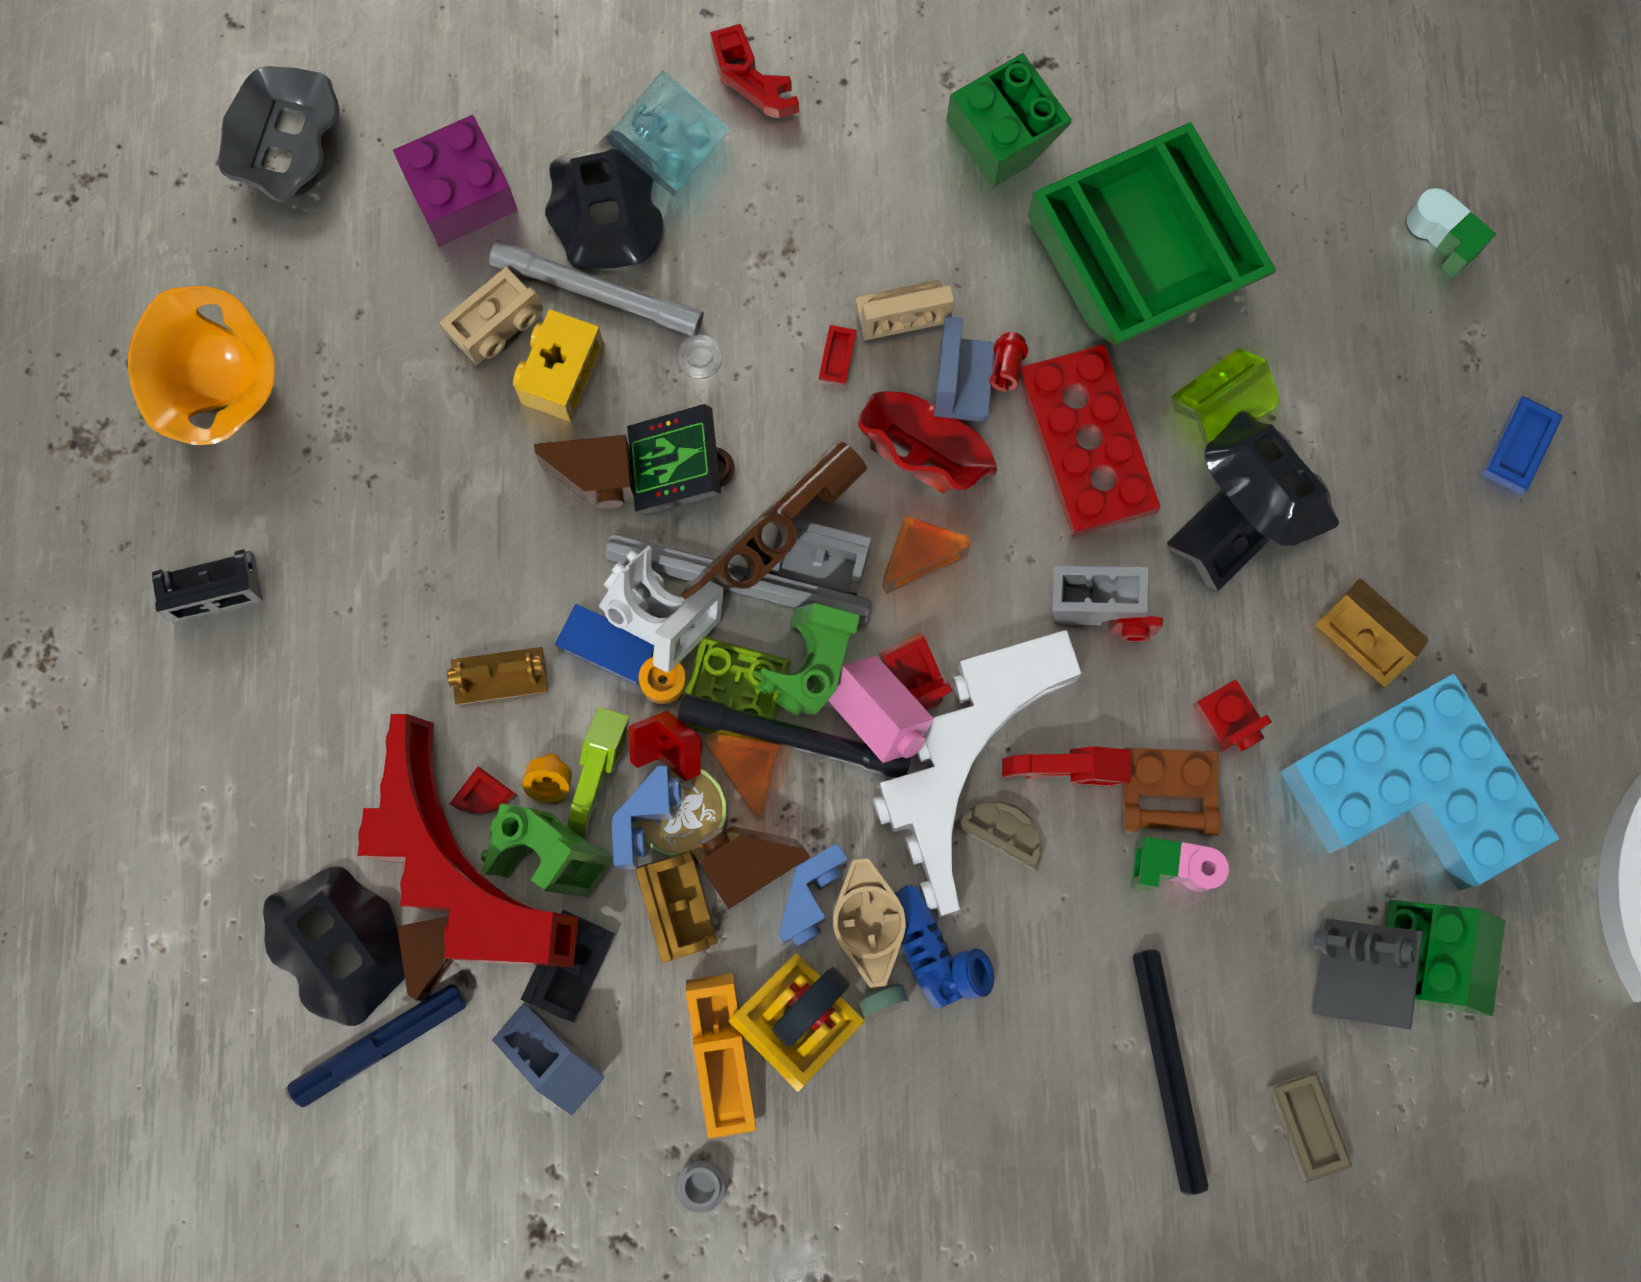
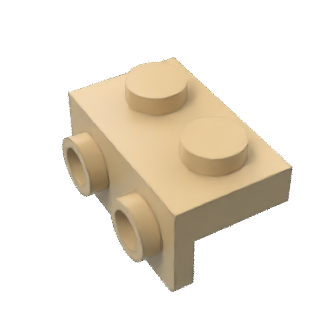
M505 267L438 323L449 338L477 366L484 359H492L498 355L504 348L506 341L519 330L525 331L530 328L539 318L543 307L538 293L532 287L527 289Z

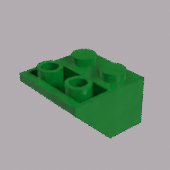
M1021 53L950 94L946 121L991 185L995 187L1029 167L1071 124L1072 119L1025 54Z
M1389 900L1386 927L1423 932L1415 1003L1445 1010L1493 1016L1505 920L1478 908Z

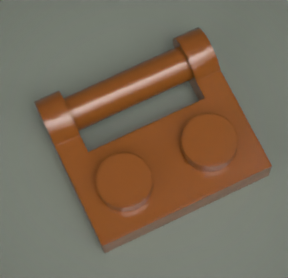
M1124 748L1130 750L1131 783L1121 785V826L1123 832H1138L1139 828L1200 830L1202 835H1219L1221 816L1218 804V751ZM1139 797L1200 800V812L1140 809Z

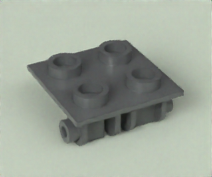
M1326 919L1324 931L1317 930L1314 935L1315 949L1322 950L1313 1014L1411 1030L1423 932Z

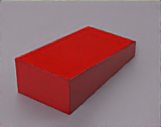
M829 325L819 380L846 385L857 330Z

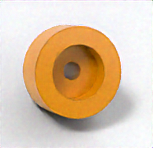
M653 657L645 661L639 671L641 690L652 702L658 704L671 703L677 700L686 688V674L680 662L667 673L653 666Z
M548 753L543 757L531 760L526 765L522 787L524 792L536 801L543 803L559 802L569 793L572 772L558 755Z

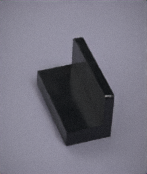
M1220 490L1167 542V545L1172 552L1193 561L1205 585L1219 591L1270 540L1260 535L1231 504L1223 491Z

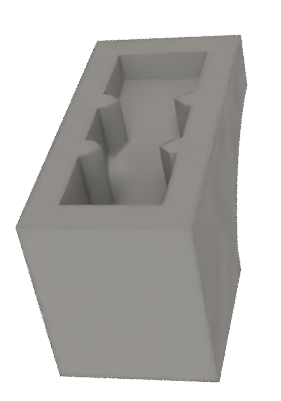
M1054 565L1052 613L1055 624L1102 625L1103 622L1114 619L1148 617L1149 567Z

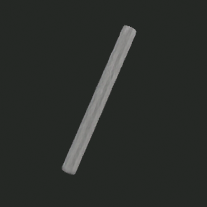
M612 534L609 537L605 548V558L607 560L628 565L630 562L626 559V556L631 550L640 554L647 546L652 547L651 567L653 571L691 582L715 560L618 534ZM729 563V574L736 581L744 578L747 573V567ZM767 573L756 585L746 589L726 587L715 577L710 580L723 587L726 591L792 608L817 603L860 615L859 625L866 624L871 610V600L868 598Z

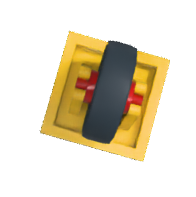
M796 952L729 1019V1022L798 1092L855 1033L865 1020L841 997L848 989L850 983L837 969L832 967L820 976Z

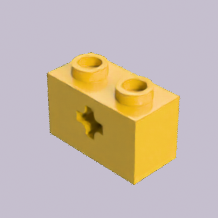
M551 309L548 310L544 322H538L533 329L530 339L532 349L527 361H521L514 374L513 386L522 405L570 422L572 421L604 345L599 326Z

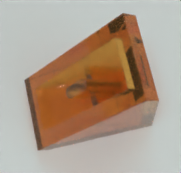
M905 516L884 574L882 587L885 593L889 594L966 558L971 547L968 537Z
M710 733L704 737L707 748L756 821L759 822L765 818L778 756L777 745Z

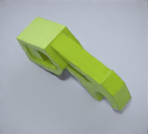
M601 707L597 708L583 741L579 765H583V769L568 818V827L583 837H586L588 833L591 814L595 815L605 772L610 774L614 772L628 737L629 716Z

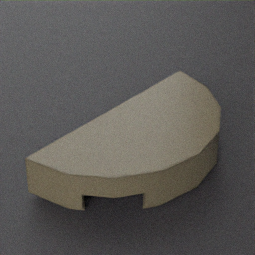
M1003 801L980 803L965 810L954 823L953 827L1034 872L1038 870L1042 856L1040 835L1034 826L1033 819L1018 806Z

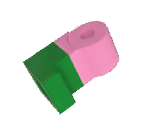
M1145 836L1136 841L1131 888L1152 890L1159 887V879L1181 882L1188 889L1195 892H1205L1221 886L1226 881L1229 874V863L1225 855L1211 847Z

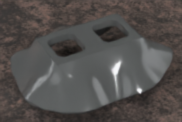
M265 66L255 69L245 79L223 117L218 156L220 172L231 180L244 182L260 189L277 202L289 200L301 186L313 179L320 171L324 162L321 135L325 130L334 126L339 116L338 100L331 80L320 72L296 67ZM289 111L306 116L302 131L299 134H290L276 130L280 115L283 112ZM276 149L293 154L289 169L286 172L280 173L263 168L267 153L270 150Z

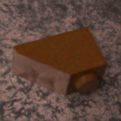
M626 435L534 444L535 454L541 467L589 505L597 504L598 508L613 509L623 506L624 501H634L630 453Z
M731 826L727 830L720 827L709 832L700 839V847L692 851L728 909L810 857L806 849L796 839Z

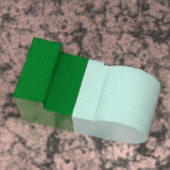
M1434 188L1423 192L1407 214L1406 222L1409 230L1419 238L1428 239L1447 258L1441 265V268L1452 278H1455L1496 236L1492 229L1453 195L1443 189Z

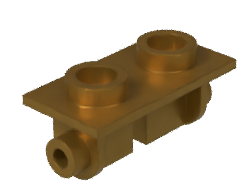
M543 647L450 659L451 668L447 669L449 686L454 689L455 705L548 692Z

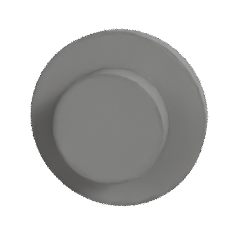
M697 1161L686 1166L678 1176L676 1183L677 1196L682 1205L688 1210L697 1213L708 1212L717 1207L722 1201L726 1189L725 1178L720 1169L706 1161Z

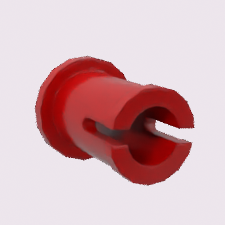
M1005 332L994 342L993 351L996 357L989 383L999 391H1008L1009 380L1010 390L1012 391L1017 388L1021 362L1027 357L1029 350L1026 340L1021 334Z

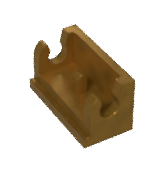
M692 850L647 863L635 869L662 963L709 949L711 945L718 943Z

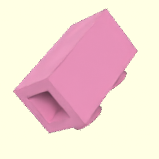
M877 656L842 665L837 689L828 699L882 763L900 757L909 758L919 752L926 742L925 735L934 720Z

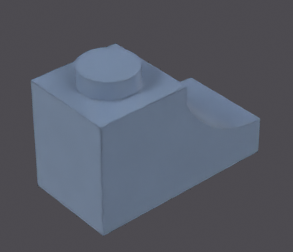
M526 1003L519 1008L492 1039L540 1094L571 1116L605 1078L579 1050L564 1039Z

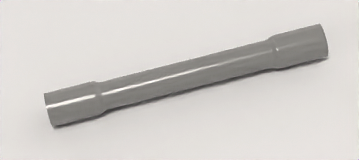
M497 240L491 249L489 264L500 269L507 267L514 274L526 278L532 277L649 318L656 321L659 325L693 337L697 336L704 317L703 311L668 299H659L539 257L532 251Z

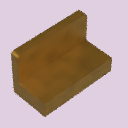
M1360 578L1316 623L1317 627L1384 687L1388 686L1417 659L1428 642V638Z

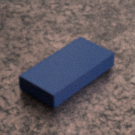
M1522 395L1516 401L1481 475L1523 495L1528 491L1563 415Z
M575 604L555 642L557 648L638 686L640 685L639 671L642 665L654 655V645L622 628L614 626L606 617L578 604Z

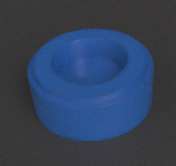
M978 948L961 951L955 955L952 963V976L958 992L966 999L988 996L993 989L995 979L993 965L989 957Z

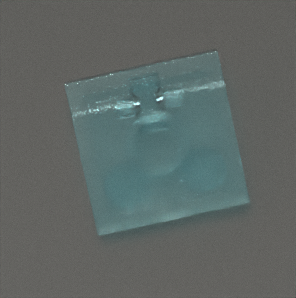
M662 70L609 132L607 139L623 151L671 195L675 196L730 128Z

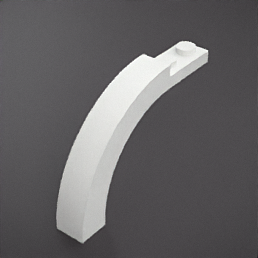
M1641 774L1626 791L1614 812L1605 835L1598 875V900L1603 934L1616 971L1633 1002H1641Z

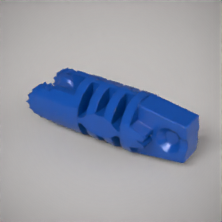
M912 884L904 886L899 892H894L904 909L906 920L901 948L907 956L908 964L911 965L915 979L933 1008H942L963 998L958 992L952 976L954 958L949 953V947L942 937L941 929L938 928V922L935 916H932L929 907H927L920 889L918 890L916 886L913 887Z

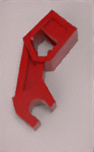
M741 23L710 32L711 49L721 84H728L764 111V115L783 118L799 113L797 96L789 99L779 97L782 93L792 91L790 76L762 75L755 69V57ZM742 58L744 61V65L728 63Z
M1090 746L1070 749V754L1013 755L1002 758V777L1026 776V779L1033 780L1070 776V782L1075 785L1114 787L1131 783V754L1128 749Z

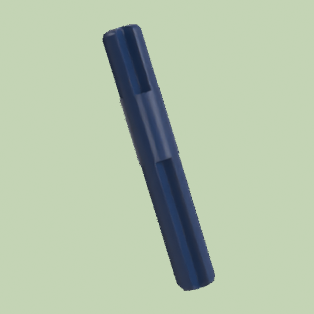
M454 984L446 986L291 1081L287 1089L292 1101L297 1106L306 1107L462 1011L467 1006L461 990Z

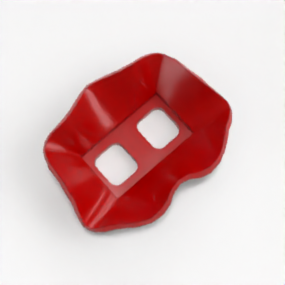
M882 391L869 396L865 408L860 413L858 426L862 433L869 438L870 449L897 465L903 471L908 472L942 494L951 489L957 491L968 489L975 485L981 477L996 475L997 464L988 444L976 431L960 420L934 416L935 406L905 392ZM890 439L902 444L911 452L905 457L898 455ZM926 463H932V464H934L935 466H924V465H925Z

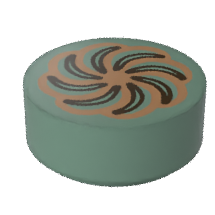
M897 983L865 995L858 1004L864 1019L869 1020L906 1005L909 999L903 985Z

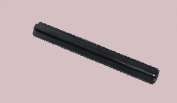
M1155 949L1140 951L1133 955V961L1180 1191L1185 1195L1201 1194L1208 1191L1209 1186L1161 955Z

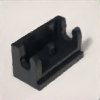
M245 549L235 551L233 557L172 572L169 570L163 572L162 569L152 571L156 611L172 623L263 601L254 554L251 551H245Z
M564 909L561 912V914L577 916ZM577 916L578 926L574 967L536 965L520 999L573 1023L576 1022L616 936L615 933Z

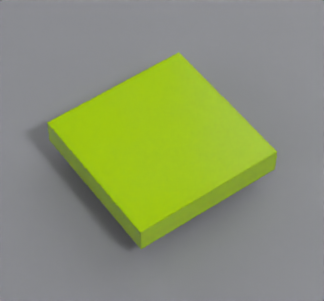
M704 637L700 641L685 693L721 702L730 708L775 719L779 704L775 700L779 694L775 691H772L771 694L760 692L756 688L760 680L754 677L752 672L753 670L760 671V669H766L788 675L791 659ZM685 723L697 732L767 750L769 743L725 730L715 731Z

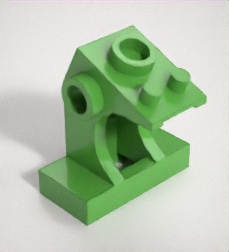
M817 603L794 609L790 627L797 628L804 637L807 645L804 662L796 672L790 675L766 669H760V671L753 670L752 675L760 680L756 688L763 694H771L772 691H775L779 694L775 701L795 716H799L801 712L805 715L817 714L837 689L849 636L856 634L860 615ZM807 680L810 681V689H809V690H808V688H807Z
M500 804L498 814L494 817L490 826L491 840L488 850L485 849L481 853V861H484L482 872L485 875L492 874L509 878L522 858L528 852L534 850L539 855L541 864L530 879L543 891L584 897L591 895L613 862L611 854L602 847L590 845L552 813Z

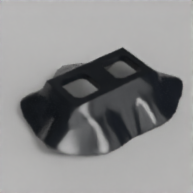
M609 133L596 145L579 152L562 155L551 162L549 172L552 190L545 208V216L565 248L567 259L571 264L585 269L619 268L640 264L652 254L663 227L662 214L651 201L653 171L646 158L636 151L625 138L617 133ZM598 162L609 164L611 179L608 182L590 186L583 183L581 168L584 165ZM608 201L617 203L619 219L616 222L602 225L591 223L589 208L592 205Z
M1240 411L1228 426L1205 447L1204 456L1211 476L1231 504L1264 538L1279 546H1294L1338 526L1339 519L1333 510L1331 495L1327 485L1318 474L1308 468L1294 451L1291 441L1272 424L1262 423L1249 412ZM1263 438H1269L1282 452L1283 457L1270 463L1255 448V443ZM1292 473H1298L1310 485L1312 492L1303 498H1299L1285 484L1284 478Z
M339 866L329 867L318 872L309 880L291 889L276 892L265 900L263 916L265 922L264 942L266 953L273 964L296 977L301 1003L309 1012L321 1018L336 1021L342 1025H359L404 980L405 975L399 934L389 903L379 895L367 890L345 868ZM317 905H323L333 918L334 925L317 940L310 941L298 925L299 919ZM351 943L361 956L362 964L346 978L339 980L328 967L326 960L329 955L342 945Z

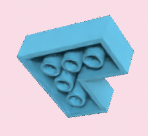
M1455 674L1448 676L1280 771V774L1329 853L1348 846L1410 811L1458 890L1479 886L1559 840L1558 835Z

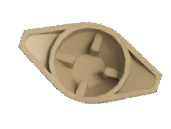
M863 858L852 860L834 909L833 928L838 943L868 986L874 988L886 986L904 937L906 920L904 909L893 890L871 860Z

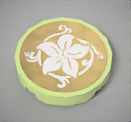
M670 769L671 777L679 778L681 785V806L673 807L674 819L636 822V828H644L645 842L653 851L666 857L691 850L694 851L700 847L699 841L702 837L717 828L725 827L727 822V803L720 785L708 772L702 769L701 775L684 781Z

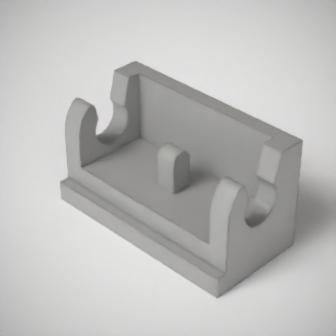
M793 518L792 522L797 532L796 543L791 551L769 573L858 596L870 551L871 538ZM779 529L775 539L774 547L778 544L780 540Z

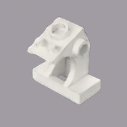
M647 546L640 554L631 550L626 556L630 563L625 567L620 562L611 570L613 573L603 585L608 589V592L599 604V607L605 612L606 618L611 624L654 645L653 666L669 673L721 621L724 588L709 581L687 599L670 594L664 590L665 583L662 577L652 570V547ZM649 612H652V613H654V614L660 616L661 618H657V617L651 616V615L648 614V613H649Z

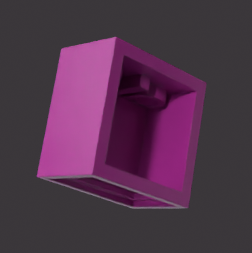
M470 115L392 150L438 246H442L518 211L510 186L474 115Z

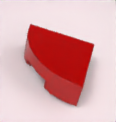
M477 766L449 804L462 812L482 815L498 811L500 804L508 805L518 795Z

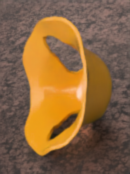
M185 286L161 292L145 309L134 330L129 345L128 374L139 411L153 430L180 442L193 445H209L222 442L231 437L263 407L273 388L275 359L266 336L236 297L214 287ZM217 304L222 310L225 325L231 330L205 318L198 311V308L203 305ZM227 406L217 412L213 425L208 429L196 427L189 421V418L197 413Z

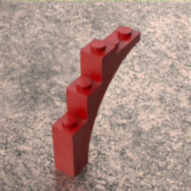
M391 714L389 731L385 741L387 749L383 778L380 783L379 808H363L362 823L358 831L359 847L357 856L385 862H405L404 873L400 881V906L426 911L449 912L448 924L444 931V958L469 962L574 967L578 917L535 909L517 901L495 887L475 868L455 840L438 797L432 750L434 723L409 714Z

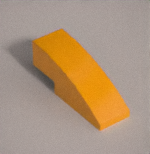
M734 972L686 980L685 992L708 1139L757 1131L744 1037L729 1022V1019L739 1010Z

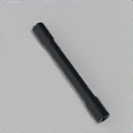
M687 693L683 695L677 720L715 731L725 730L857 765L866 771L893 778L907 775L911 757H900L882 763L866 743L730 708L724 703Z

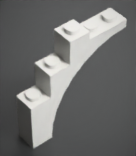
M1067 630L960 661L956 670L958 676L952 677V684L958 702L960 704L966 702L968 707L934 717L925 735L926 742L921 750L916 753L920 764L928 762V769L881 782L878 789L880 796L873 798L881 825L889 823L892 834L910 829L912 836L905 837L908 853L913 865L921 863L926 878L925 882L919 883L921 894H923L922 897L925 899L927 907L930 910H936L938 919L956 914L960 910L952 874V830L958 798L969 770L987 741L1013 715L1040 697L1074 684L1082 673Z

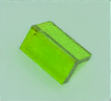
M1241 348L1233 351L1170 396L1175 411L1197 422L1205 446L1216 438L1240 411L1249 412L1256 419H1259L1280 403L1267 360Z

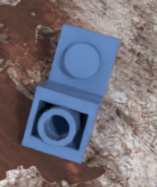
M667 765L657 766L611 817L613 864L618 870L638 868V857H645L646 855L644 828H636V822L674 819L673 807L681 806L680 779L671 777V771Z
M838 843L796 867L779 931V937L784 945L793 940L795 945L799 947L822 933L818 925L824 922L826 917L808 887L815 883L818 889H822L843 876L840 868L847 864V858Z

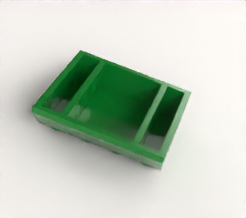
M1192 122L1033 192L1027 215L1087 326L1114 346L1144 334L1276 272L1274 264Z

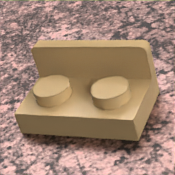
M939 280L871 293L856 298V308L864 341L943 325L945 316L952 317L954 306L951 286H942Z

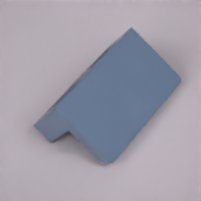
M945 316L934 416L985 422L989 414L991 391L989 379L993 367L994 343L961 339L963 318Z

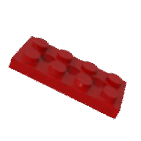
M1105 344L1020 367L1018 376L1072 537L1158 513L1161 506ZM1068 390H1078L1084 394L1087 404L1082 408H1071L1065 404L1063 394ZM1083 430L1093 431L1100 439V446L1091 450L1085 449L1079 445L1076 435ZM1096 471H1105L1113 477L1114 487L1107 491L1098 490L1092 485L1090 475Z

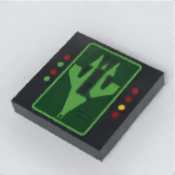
M702 404L627 426L635 512L645 515L721 495L713 410L710 406Z

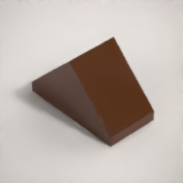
M449 916L397 926L407 995L416 1001H423L431 995L455 961L454 959L444 958V931L448 924Z

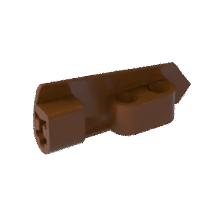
M841 440L834 442L711 562L680 595L687 599L706 585L713 577L724 586L734 589H746L756 585L795 545L797 532L792 519L815 496L824 503H834L867 470V466L862 458L845 442ZM769 522L775 524L780 531V540L773 548L766 546L762 540V530ZM737 554L746 560L748 567L746 575L739 581L733 579L728 570L730 560Z

